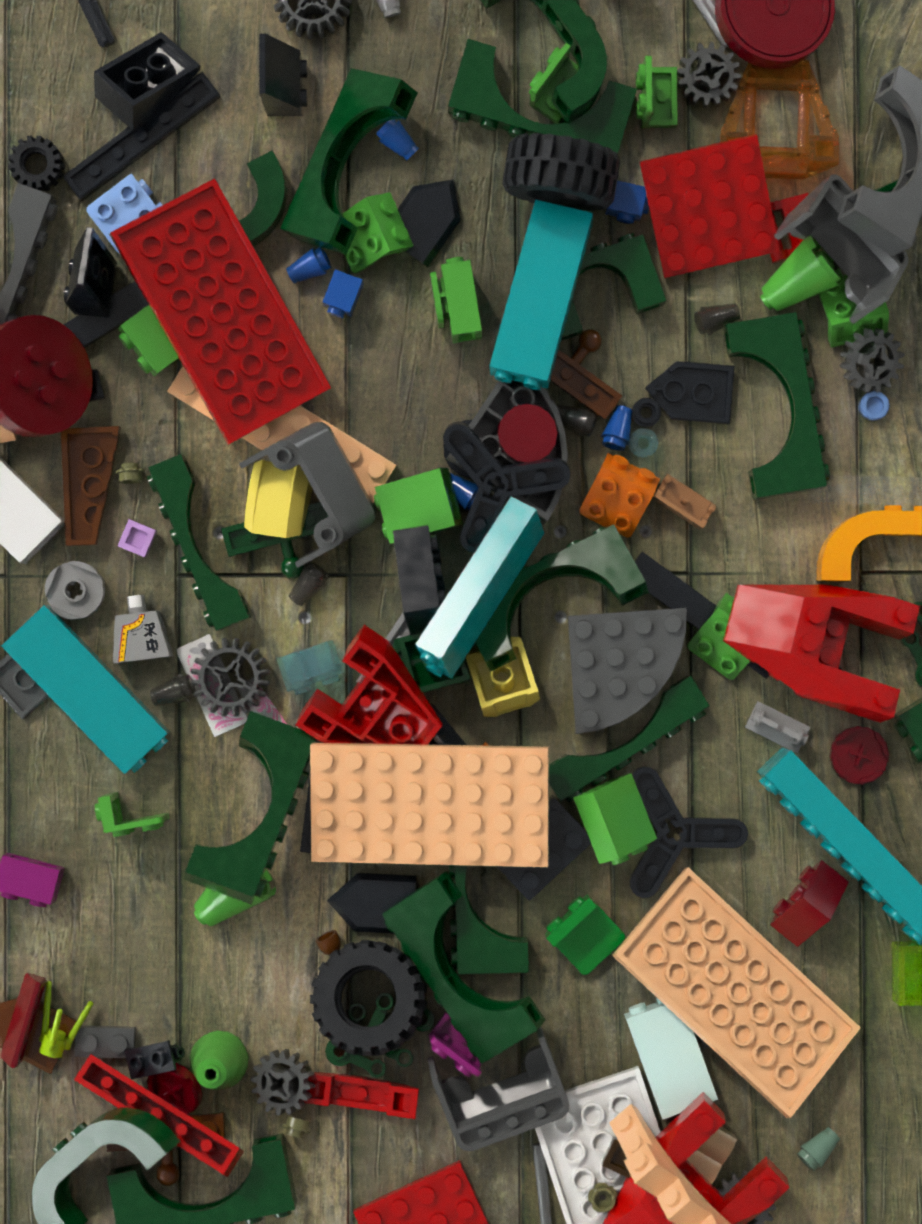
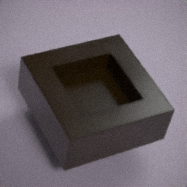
M613 1136L601 1164L603 1167L629 1178L630 1173L624 1163L627 1157L617 1137Z

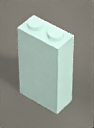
M656 998L657 1002L647 1006L645 1003L631 1006L629 1012L625 1013L624 1016L663 1120L680 1114L702 1092L712 1101L718 1100L694 1032Z

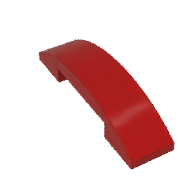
M314 1072L311 1077H308L310 1082L315 1083V1087L307 1090L311 1093L312 1098L307 1101L303 1100L305 1103L329 1106L330 1104L386 1112V1115L416 1119L419 1088L381 1079L336 1073Z

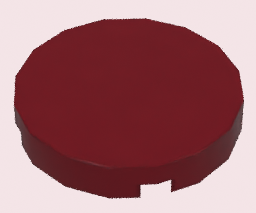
M523 404L515 406L505 413L499 423L497 434L499 446L507 457L517 463L542 460L550 454L556 444L557 429L555 421L546 410L537 405Z
M854 726L846 728L836 735L830 747L829 758L833 770L840 778L849 783L863 785L875 781L884 773L887 761L889 760V750L886 741L878 732L868 727Z
M175 1063L177 1070L148 1076L147 1085L149 1091L188 1115L190 1112H193L201 1104L203 1097L201 1085L195 1076L182 1065Z

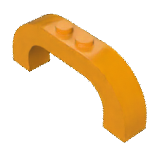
M885 505L884 510L865 512L840 523L828 535L821 547L817 561L816 581H851V559L857 545L869 536H922V506H913V511H902L901 505Z

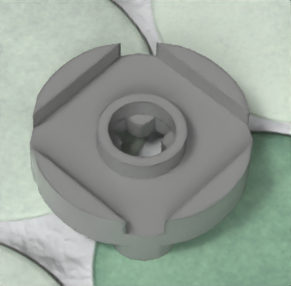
M71 561L51 571L45 583V595L51 605V609L59 616L73 620L88 618L103 603L105 582L93 566L80 561ZM78 582L81 584L80 589L83 592L82 595H77L73 599L70 597L71 592L68 591V586H74Z

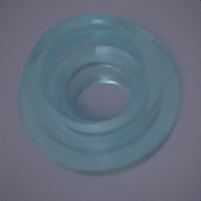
M641 428L634 431L630 436L629 448L635 456L646 458L653 455L657 450L658 439L653 431ZM641 438H645L648 441V447L645 449L638 446V440Z

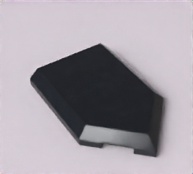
M454 179L413 186L398 207L399 214L413 243V247L404 252L427 268L461 221Z
M676 361L646 386L645 389L671 420L730 424L735 366Z
M358 872L327 901L355 932L394 934L387 928L382 914L415 891L416 876Z

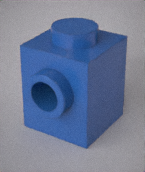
M617 181L614 202L606 208L605 214L615 216L617 221L626 224H633L634 221L639 222L642 213L648 214L649 211L645 186Z
M335 269L323 299L324 307L328 308L327 313L342 319L344 315L352 317L364 286L363 279Z

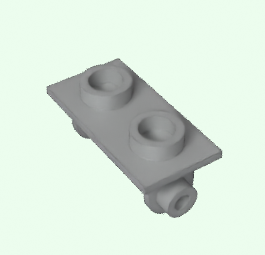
M757 701L745 725V728L798 753L801 745L804 746L809 737L807 733L810 729L809 726Z

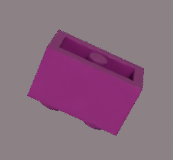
M6 853L2 855L0 862V896L11 900H18V897L30 899L29 904L38 907H46L47 904L51 905L57 900L65 867Z

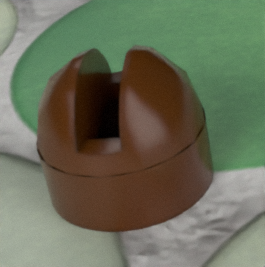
M336 930L324 933L315 941L321 952L326 955H330L335 950L339 951L341 947V939Z

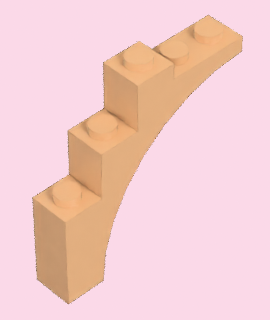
M630 1104L609 1122L627 1157L624 1163L634 1183L657 1197L669 1221L674 1224H731L705 1200L678 1169L655 1138L638 1108Z

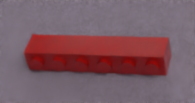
M90 1054L74 1079L117 1108H135L157 1117L178 1137L180 1142L177 1146L226 1177H229L244 1152L238 1146Z

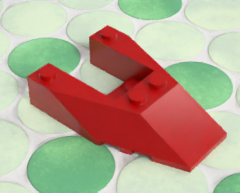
M738 585L723 641L752 663L756 662L763 667L774 679L782 681L789 686L796 695L881 723L894 718L900 689L838 669L849 623L901 640L914 634L920 606L891 596L833 585Z
M702 1092L655 1138L687 1180L731 1224H747L768 1209L790 1188L788 1179L765 1156L723 1196L687 1160L726 1123L724 1112ZM630 1175L629 1178L626 1177L613 1208L608 1212L602 1224L674 1223L667 1219L657 1197L636 1185Z

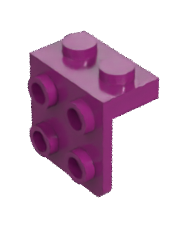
M445 1011L429 1033L431 1049L445 1060L448 1056L454 1059L455 1067L470 1078L472 1074L479 1077L482 1073L480 1069L481 1062L471 1054L467 1041L461 1032L455 1030L451 1023V1017Z

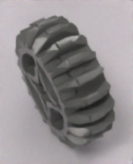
M275 0L277 3L274 5L275 12L280 13L278 16L281 23L287 22L286 29L288 31L296 28V36L301 37L304 31H307V37L311 40L314 37V32H318L319 37L323 39L325 37L324 30L328 29L329 33H335L334 23L340 27L344 25V21L340 16L349 17L350 11L346 7L352 5V0H336L332 9L328 6L326 0H318L315 3L313 1L308 3V0H300L295 13L289 6V0ZM314 13L323 16L318 19H307L308 16Z
M222 638V648H219L218 644L213 641L210 643L213 649L212 653L206 648L201 650L202 654L206 657L205 660L195 658L194 662L202 666L200 670L191 669V674L199 675V680H192L191 685L201 686V689L197 690L194 695L199 697L205 694L206 698L202 700L201 705L204 707L212 702L211 713H216L220 706L222 707L221 715L223 717L228 715L229 708H232V714L236 717L239 716L240 706L245 713H249L250 707L248 702H251L256 707L260 705L255 695L257 694L261 697L267 695L265 691L259 688L260 685H270V681L262 680V675L270 674V669H260V665L265 664L267 660L266 658L255 659L260 653L258 648H255L251 653L248 652L251 645L250 642L246 641L242 648H239L240 639L234 638L232 647H229L228 639ZM237 653L235 660L226 668L212 663L222 654ZM245 658L252 666L254 672L253 684L242 676L241 670ZM235 669L234 671L237 674L234 676H238L237 680L243 684L230 682L226 686V679L223 678L224 675L218 672V670L221 672H231ZM208 671L219 679V688L216 696L208 685ZM234 687H239L249 692L244 698L236 702L224 701L226 695Z

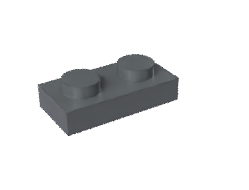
M82 1025L75 1036V1057H89L92 1054L95 1057L126 1058L125 1050L135 1048L136 1027Z

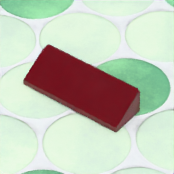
M26 973L1 1051V1058L11 1068L15 1069L23 1061L47 982L45 977Z

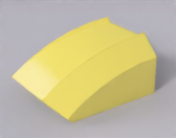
M260 460L254 463L248 489L244 528L253 534L281 538L295 537L302 534L313 488L300 465L289 470H280L270 461Z
M511 637L513 651L517 659L491 672L477 646L473 647L466 656L484 717H497L524 707H530L540 700L521 637Z

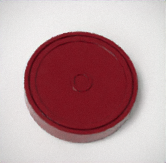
M715 0L717 26L729 48L743 60L758 67L769 69L790 67L808 58L827 37L835 15V0Z
M41 315L22 316L0 324V425L10 432L25 437L46 436L71 427L85 412L90 401L93 385L90 361L79 339L62 323Z

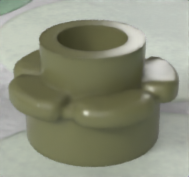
M138 463L121 464V469L116 471V474L119 475V483L121 484L143 482L142 473H145V470L139 468Z
M287 1116L285 1125L282 1124L283 1128H287L286 1135L303 1139L304 1133L310 1134L311 1132L308 1131L309 1121Z
M606 1183L596 1184L594 1189H591L588 1194V1200L592 1203V1208L597 1212L610 1211L615 1204V1198H617L615 1188L607 1186ZM605 1195L606 1198L604 1200H601L600 1196Z

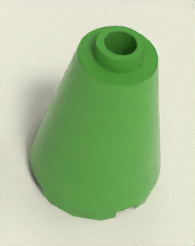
M810 235L798 245L762 286L763 294L760 298L769 310L774 308L777 311H781L841 285L845 282V278L839 268L834 271V260Z
M267 869L265 870L262 878L267 881L261 898L255 896L252 905L206 888L194 904L196 919L203 925L214 926L270 899L276 893V887L271 890L269 884L273 880L271 874Z
M216 1030L205 1034L194 1044L190 1053V1068L192 1074L203 1087L213 1090H224L233 1087L243 1078L248 1067L249 1057L239 1037L228 1031Z

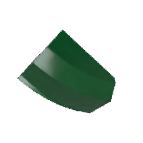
M423 633L408 635L394 640L393 648L422 693L471 681L465 659L452 679L444 674L438 677L426 669L427 664L420 658L421 654L416 646Z

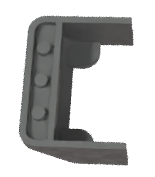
M832 174L822 181L786 216L774 237L779 240L787 233H790L799 239H806L811 235L848 276L845 281V294L850 301L857 305L849 319L854 324L889 300L908 264V256L905 250L891 256L837 221L844 197L853 192V190L840 176Z
M323 422L311 423L239 463L242 469L267 455L271 463L280 470H289L300 465L325 509L328 517L320 521L314 529V539L319 547L295 562L297 568L371 526L376 519V509L331 428Z
M542 1026L536 1031L540 1045L530 1048L524 1055L526 1072L475 1091L471 1090L468 1081L463 1077L454 1076L442 1080L433 1056L427 1058L433 1086L456 1143L462 1150L474 1151L559 1120L568 1113L569 1101Z

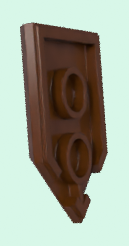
M18 997L0 1003V1048H3ZM40 1002L23 1060L52 1074L60 1058H51L39 1052L42 1043L39 1041L42 1031L44 1003ZM50 1007L48 1030L53 1027L57 1012L52 1007ZM62 1013L59 1030L66 1033L65 1038H67L77 1020Z

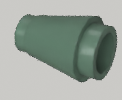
M827 1127L824 1131H821L801 1145V1150L797 1153V1156L808 1168L815 1171L818 1167H823L840 1141V1138L832 1129Z

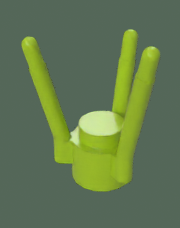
M47 981L42 1031L39 1041L42 1043L39 1052L51 1058H62L64 1050H70L73 1039L89 1014L93 1002L89 1001L68 1037L65 1038L66 1033L59 1030L63 1013L62 1009L57 1010L53 1027L48 1030L52 982Z

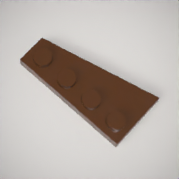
M120 426L67 428L61 431L66 546L97 545L121 431Z

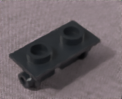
M170 1040L125 1050L131 1080L177 1070L175 1063L180 1062L185 1056L183 1047L176 1044L171 1045Z

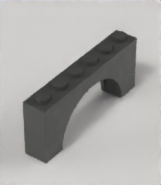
M900 65L880 78L874 101L890 116L900 137L903 162L899 180L891 192H878L863 185L844 197L837 220L891 256L908 250L913 246L917 237L918 223L922 218V80Z

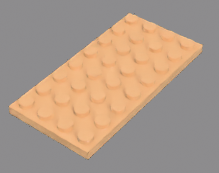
M359 743L310 744L311 862L548 867L549 747Z
M689 867L680 873L612 955L786 1118H791L861 1028Z

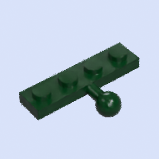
M321 502L310 504L302 534L289 538L253 534L244 528V522L221 528L228 557L280 544L284 560L281 563V571L285 577L296 579L302 575L304 565L298 568L295 565V562L300 558L295 556L292 540L314 535L315 526L327 518L328 515Z

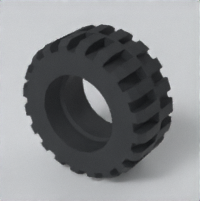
M521 134L520 136H515L508 145L502 184L505 191L511 196H516L518 199L527 200L531 203H535L536 199L578 210H604L614 202L620 159L611 148L603 147L602 144L592 143L585 139H576L564 135L557 136L555 134Z
M361 940L358 943L351 942L345 944L341 950L333 951L326 963L322 962L318 968L320 972L317 978L314 977L311 985L314 987L313 995H310V1004L314 1007V1012L312 1013L314 1021L318 1022L320 1032L331 1041V1044L351 1054L379 1056L399 1049L404 1042L409 1041L415 1035L414 1031L417 1027H420L423 1021V1011L426 1010L427 1001H425V993L427 991L418 968L414 965L411 958L387 943ZM364 970H375L383 973L391 980L396 991V1005L392 1014L383 1023L372 1027L360 1026L351 1021L342 1006V993L347 981L356 973Z

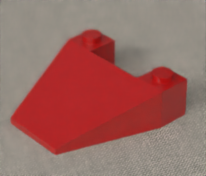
M363 625L349 644L342 660L363 675L342 704L317 689L301 710L295 726L324 743L428 745L442 727V722L389 640L368 626Z

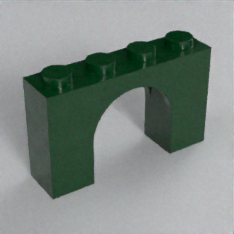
M634 233L624 235L618 238L619 243L610 246L607 243L598 244L590 248V253L584 255L579 276L588 270L596 268L608 269L616 273L627 287L636 315L665 304L666 298L643 234L636 237ZM573 299L561 341L581 335L583 332Z

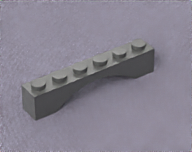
M20 183L17 184L8 209L13 224L15 249L10 274L3 289L0 291V324L18 318L16 311L19 303L23 304L26 299L28 278L35 274L38 266L36 256L39 249H43L47 242V226L49 221H54L58 211L57 201L51 194Z

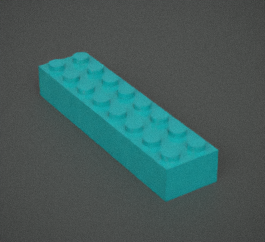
M782 747L757 771L762 777L759 782L768 792L774 795L778 793L782 797L779 803L791 815L793 814L795 817L799 815L803 819L800 825L811 836L813 835L815 838L820 837L823 840L820 844L821 847L837 860L841 858L844 862L840 866L852 878H855L857 881L861 879L864 882L861 888L878 903L882 901L885 904L881 907L882 910L893 921L895 920L899 924L903 923L905 925L902 928L904 933L921 946L922 885L791 750Z

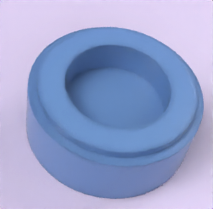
M870 391L861 397L858 409L861 416L866 420L877 421L888 413L889 401L883 393Z

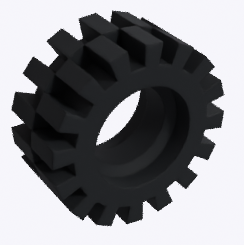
M32 135L26 136L27 140L25 141L21 138L18 140L19 145L17 147L13 145L11 148L13 154L8 155V160L10 161L8 168L12 172V177L18 183L39 191L44 189L47 192L51 190V185L56 187L59 184L57 182L58 178L62 179L64 175L62 169H65V164L62 161L63 156L58 148L47 138L45 140L42 136L37 135L36 138H33ZM33 154H42L47 159L45 171L38 175L30 174L26 169V161Z

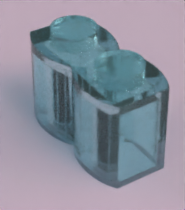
M333 640L276 658L287 692L294 690L295 695L311 691V684L322 681L323 686L340 681L338 675L344 673Z

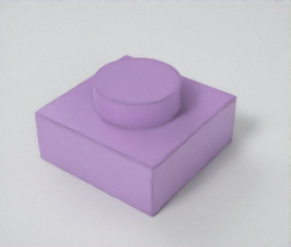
M129 519L118 547L146 558L157 530Z

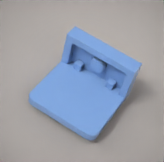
M132 173L87 207L88 215L118 253L119 251L109 235L110 232L162 206L161 202L156 205L149 197L153 194L152 190L143 179L137 181Z

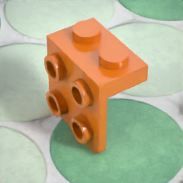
M608 453L579 512L582 516L604 527L614 524L620 535L631 537L656 491L660 478L656 477L652 471L646 468H638L630 464L623 456Z

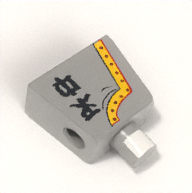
M144 595L128 596L129 614L115 616L113 663L173 656L160 611L146 612Z

